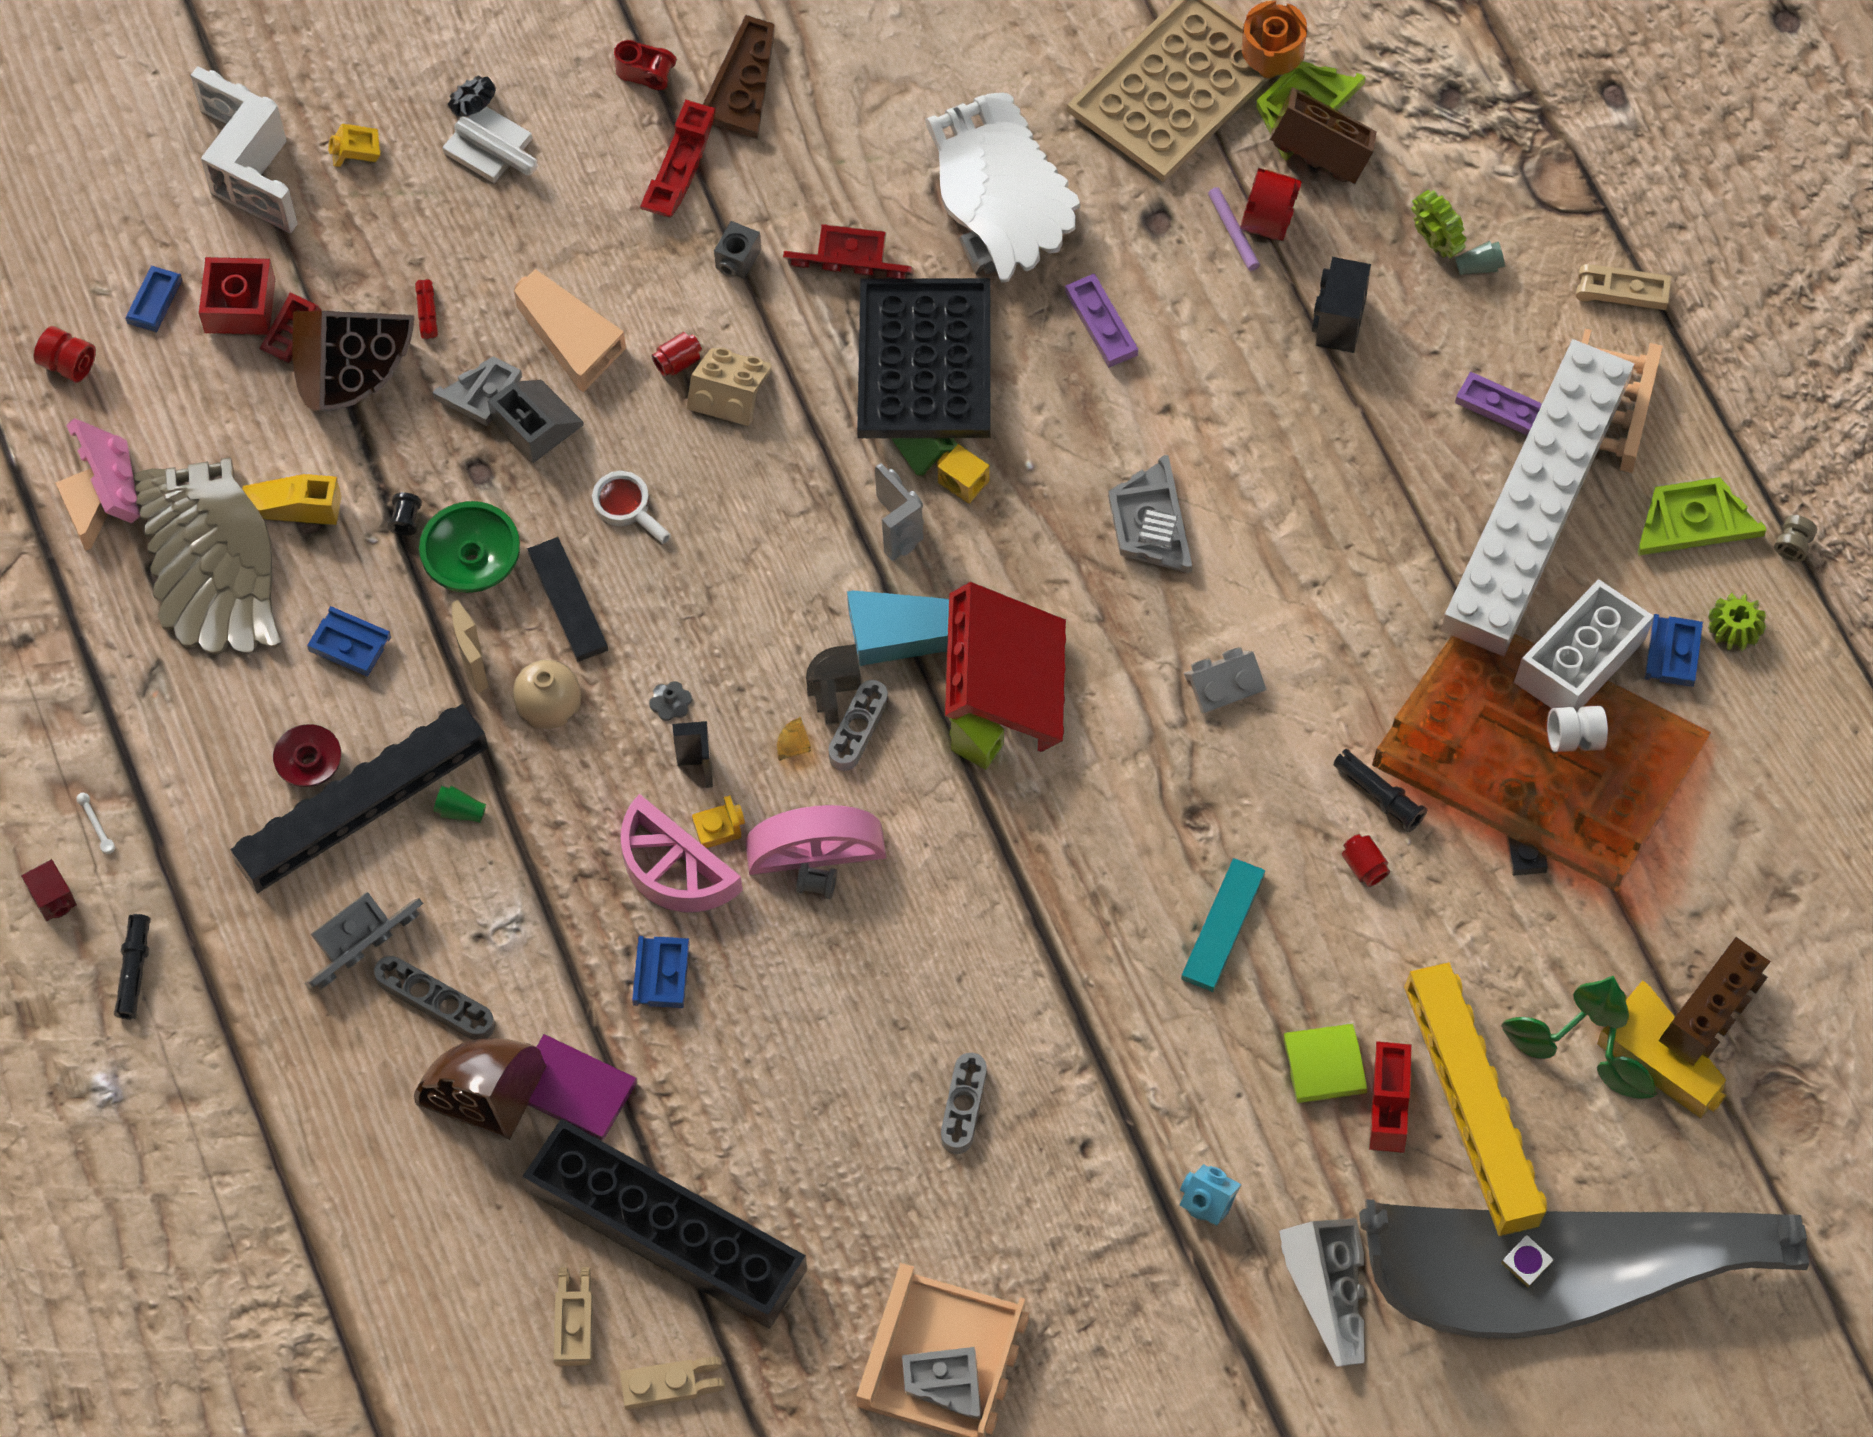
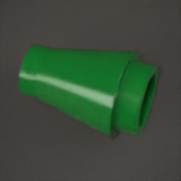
M452 785L450 788L441 786L433 812L440 814V818L481 823L487 804L479 802Z

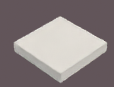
M488 107L468 117V119L522 151L532 140L531 132ZM456 132L442 147L443 154L492 183H495L510 166L456 134Z

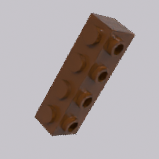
M1735 937L1658 1041L1692 1066L1695 1065L1701 1055L1708 1059L1720 1043L1715 1036L1719 1033L1724 1037L1735 1023L1736 1019L1731 1016L1732 1013L1736 1012L1741 1015L1752 1000L1747 993L1751 990L1756 994L1768 978L1763 972L1771 961L1738 937Z

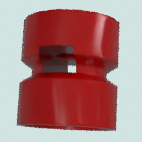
M50 326L38 339L33 357L37 365L53 372L57 371L62 377L78 383L90 372L95 361L96 347L94 344L83 339L73 338L70 333L56 326Z

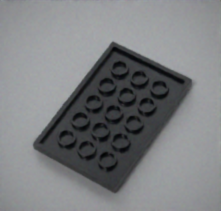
M990 278L860 279L858 439L991 438Z

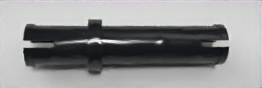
M143 914L128 916L127 935L125 943L121 945L120 952L123 954V961L114 1016L120 1019L131 1020L137 1017L143 964L145 958L149 955L147 937L151 918Z

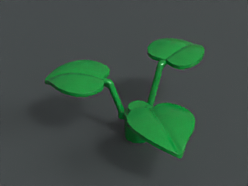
M1614 976L1578 986L1573 993V998L1581 1012L1556 1034H1551L1549 1027L1544 1022L1529 1017L1510 1018L1504 1020L1501 1024L1506 1036L1522 1052L1534 1058L1548 1059L1557 1052V1046L1554 1042L1563 1038L1583 1018L1589 1015L1590 1020L1594 1024L1601 1027L1610 1026L1605 1053L1607 1061L1600 1062L1597 1066V1071L1602 1081L1613 1091L1631 1098H1652L1658 1093L1655 1090L1651 1074L1641 1063L1624 1056L1615 1058L1613 1055L1617 1028L1624 1027L1629 1020V1011L1626 1004L1627 997L1620 989Z

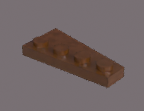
M745 15L703 102V105L713 107L716 110L712 125L758 139L775 36L774 23Z

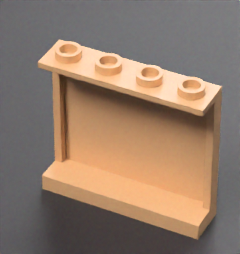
M900 1263L856 1395L857 1407L956 1437H985L986 1433L992 1435L998 1419V1413L993 1412L997 1399L1004 1400L1009 1380L1004 1378L1007 1366H1015L1020 1346L1014 1344L1018 1332L1025 1333L1030 1313L1025 1312V1299L1020 1297L1018 1304L991 1297L914 1274V1266ZM975 1347L982 1419L976 1420L906 1394L902 1355Z

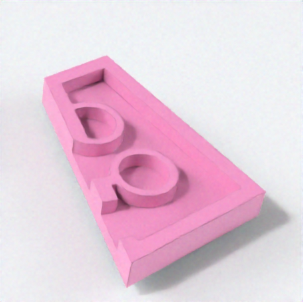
M74 418L66 426L70 435H77L81 444V448L77 451L81 460L87 461L90 464L94 473L90 480L105 513L133 523L140 517L139 507L136 504L137 495L127 440Z

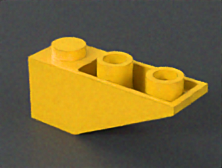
M301 474L245 485L242 488L263 519L337 525L342 495L336 476Z

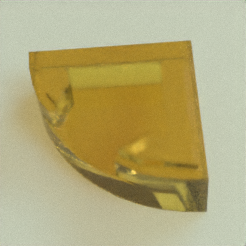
M801 717L789 722L780 732L777 740L778 760L811 751V745Z

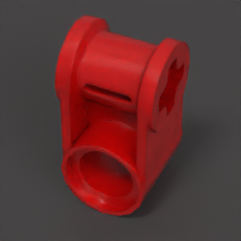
M624 40L615 46V73L620 79L645 85L654 90H664L669 82L667 76L670 69L675 67L677 58L672 52L633 40Z

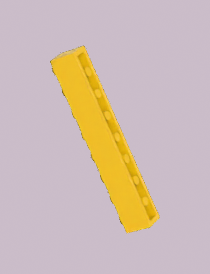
M1450 962L1412 970L1409 972L1404 989L1498 1236L1539 1227L1547 1212V1201L1544 1193L1538 1191L1534 1181L1535 1171L1532 1162L1529 1159L1526 1160L1524 1156L1521 1133L1518 1128H1514L1512 1125L1509 1102L1506 1097L1501 1096L1498 1089L1496 1069L1494 1066L1489 1065L1486 1058V1044L1482 1035H1478L1474 1027L1475 1019L1472 1007L1465 1003L1462 996L1463 987L1458 974L1453 973Z

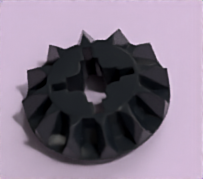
M476 76L471 81L467 79L463 85L457 86V91L451 93V100L448 106L452 113L459 117L476 114L490 103L495 95L496 86L488 76Z

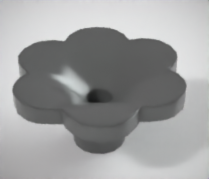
M673 681L668 685L659 684L654 688V696L650 699L649 705L652 711L658 712L662 720L669 721L673 717L682 718L688 713L687 706L692 701V695L689 691L683 689L681 683Z

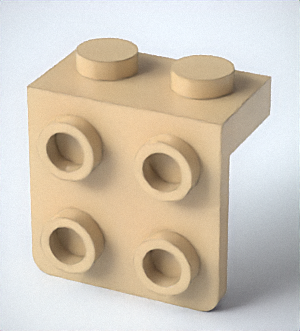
M711 348L691 374L686 409L749 426L753 420L757 391L770 374L772 365L756 356L739 355L732 353L727 348Z

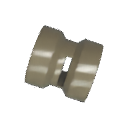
M1790 515L1786 518L1783 525L1784 533L1778 536L1774 548L1783 558L1800 562L1805 560L1810 549L1808 543L1814 540L1818 529L1808 518Z

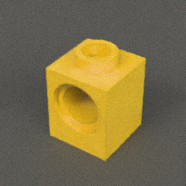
M959 444L951 452H945L937 463L938 483L968 504L990 481L989 464Z

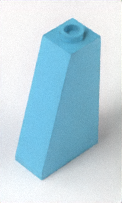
M854 590L847 591L848 610L859 666L947 651L949 599Z

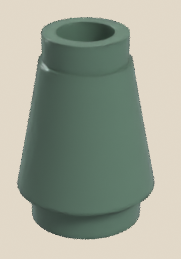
M1488 241L1455 257L1459 275L1498 272V268L1505 267L1499 242L1491 243Z

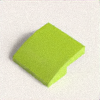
M1353 1023L1284 1033V1045L1297 1103L1367 1093L1365 1074Z

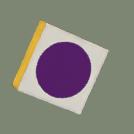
M1526 1235L1502 1260L1501 1264L1525 1286L1529 1287L1554 1259Z

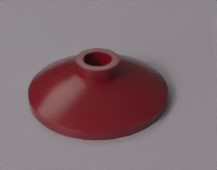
M304 724L291 728L279 738L273 751V763L278 775L287 783L297 787H314L326 782L336 773L342 758L340 743L336 736L330 730L314 724ZM307 758L315 759V761L310 764L303 763L304 760Z

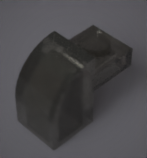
M856 644L828 648L817 654L808 666L806 673L808 696H815L817 713L824 712L826 725L839 723L836 693L858 690L861 685Z

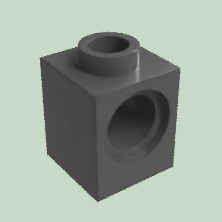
M731 221L714 250L716 268L727 276H737L745 279L762 250L760 232ZM735 251H740V252H741V253H739V254H732V252H735Z

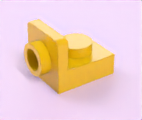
M341 123L336 134L330 137L328 145L329 154L333 155V166L341 167L345 158L377 162L380 157L378 129Z
M730 795L723 797L724 805L691 814L699 842L705 848L742 838L740 825L745 824L744 815L740 804L733 805Z

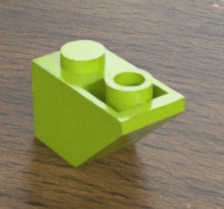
M971 713L957 720L949 718V721H951L949 736H951V751L987 770L1004 745V728L1000 724Z

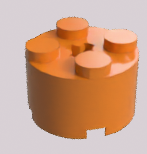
M1265 1L1254 6L1248 12L1243 26L1242 54L1247 64L1265 78H1274L1276 75L1288 73L1298 67L1303 62L1307 38V21L1305 16L1297 7L1289 3L1285 6L1276 4V1Z

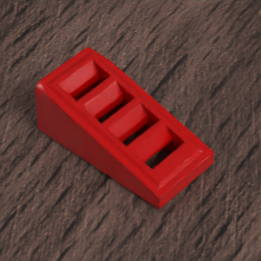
M291 292L259 348L261 351L288 364L293 358V338L292 340L281 336L280 333L284 330L293 335V327L287 325L289 320L293 321V312H296V310L322 311L318 305ZM278 341L288 347L286 351L272 346L273 343Z

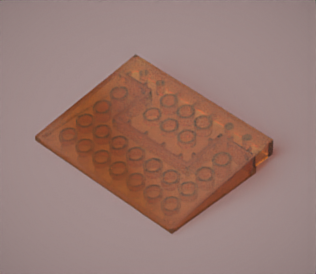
M1514 634L1503 657L1451 635L1394 718L1391 729L1376 749L1372 766L1618 892L1705 746L1711 732L1607 680L1583 706H1602L1608 726L1605 748L1603 750L1582 751L1578 746L1575 751L1553 752L1549 744L1547 732L1548 715L1552 708L1514 683L1522 658L1535 643Z

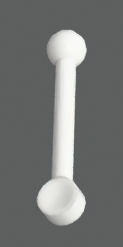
M84 792L78 794L77 803L84 807L101 841L100 848L104 854H111L115 850L112 840L107 839L89 804L90 796Z

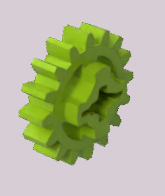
M1426 190L1412 200L1414 206L1411 210L1416 215L1413 218L1415 228L1434 252L1440 251L1443 258L1447 256L1450 259L1466 248L1464 242L1467 241V238L1462 234V231L1465 230L1461 216L1453 210L1449 201L1445 200L1442 195L1438 197L1435 190L1432 192Z

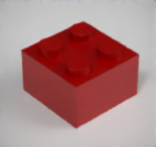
M205 257L198 312L204 333L267 335L270 330L276 281L270 259Z

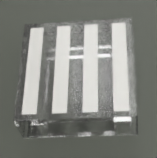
M1146 508L1138 535V542L1171 549L1179 515Z

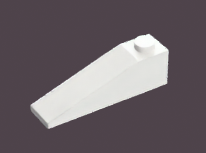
M1357 1218L1312 1221L1279 1230L1286 1266L1336 1367L1364 1363V1320L1358 1314V1299L1364 1298V1286L1358 1284V1267L1364 1266V1252Z

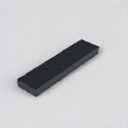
M559 537L527 548L528 555L577 663L608 651L605 638Z

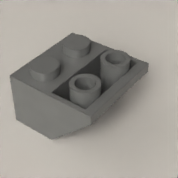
M542 379L512 382L488 400L491 421L532 463L536 462L584 425V422Z

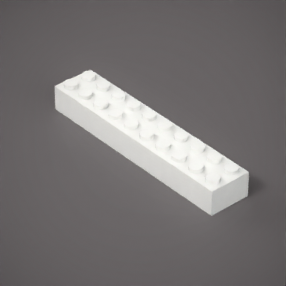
M1572 339L1446 610L1441 631L1503 657L1505 656L1630 382L1634 363Z

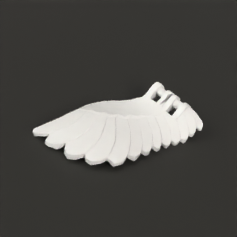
M993 93L974 98V102L965 105L962 103L950 108L942 116L937 117L933 115L925 119V123L939 150L940 188L943 205L947 213L955 221L983 240L1002 283L1010 280L1017 264H1020L1025 271L1035 268L1040 261V248L1049 254L1060 251L1063 245L1062 234H1069L1075 230V214L1073 210L1080 208V202L1077 194L1067 188L1069 186L1068 180L1057 173V168L1052 163L1046 161V154L1040 151V145L1032 140L1033 134L1028 129V123L1025 118L1020 115V109L1013 104V97L1008 93ZM979 114L984 125L975 129L971 117ZM951 126L955 136L946 140L943 129Z

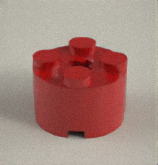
M1258 167L1240 230L1276 241H1284L1302 181Z

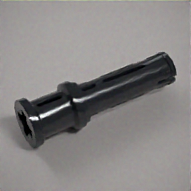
M1349 749L1342 751L1344 757L1341 754L1336 757L1333 766L1341 770L1380 803L1381 811L1385 814L1390 813L1400 821L1406 832L1413 831L1422 822L1427 814V808L1424 805L1418 806L1405 795L1406 791L1402 787H1392L1352 754Z

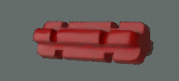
M430 279L418 280L415 283L420 334L425 340L429 338L434 339L438 336L433 283Z

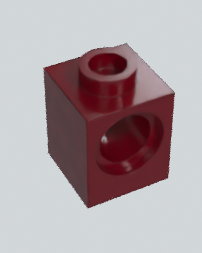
M52 859L21 875L27 890L46 922L52 918L65 916L71 908L77 905L68 885Z

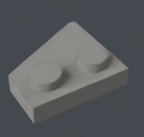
M493 356L481 363L478 368L468 370L459 375V381L444 389L441 386L433 391L434 400L488 426L491 422L488 400L512 382L520 381L522 372L520 369Z
M975 1347L902 1355L904 1385L907 1395L976 1420L982 1419Z

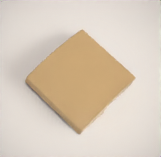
M456 600L452 603V620L465 673L478 694L489 686L476 624L460 602Z

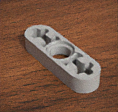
M868 680L859 686L829 745V760L834 768L847 771L853 769L858 764L888 704L887 688L880 681ZM873 692L878 693V699H873L869 706V712L865 709L867 706V696H871ZM861 718L868 723V727L862 732H855L849 728V723L854 719ZM848 738L852 741L850 744V755H845L843 759L839 758L838 751H844Z
M976 1053L961 1055L954 1067L941 1128V1143L948 1152L953 1154L966 1152L971 1147L987 1075L986 1062ZM969 1064L976 1065L977 1071L973 1073L971 1086L965 1085L966 1071L963 1070L968 1069ZM967 1095L973 1099L974 1105L967 1111H960L954 1106V1100L958 1096ZM956 1120L963 1121L962 1136L964 1137H960L959 1142H953L952 1136L949 1135L955 1132Z

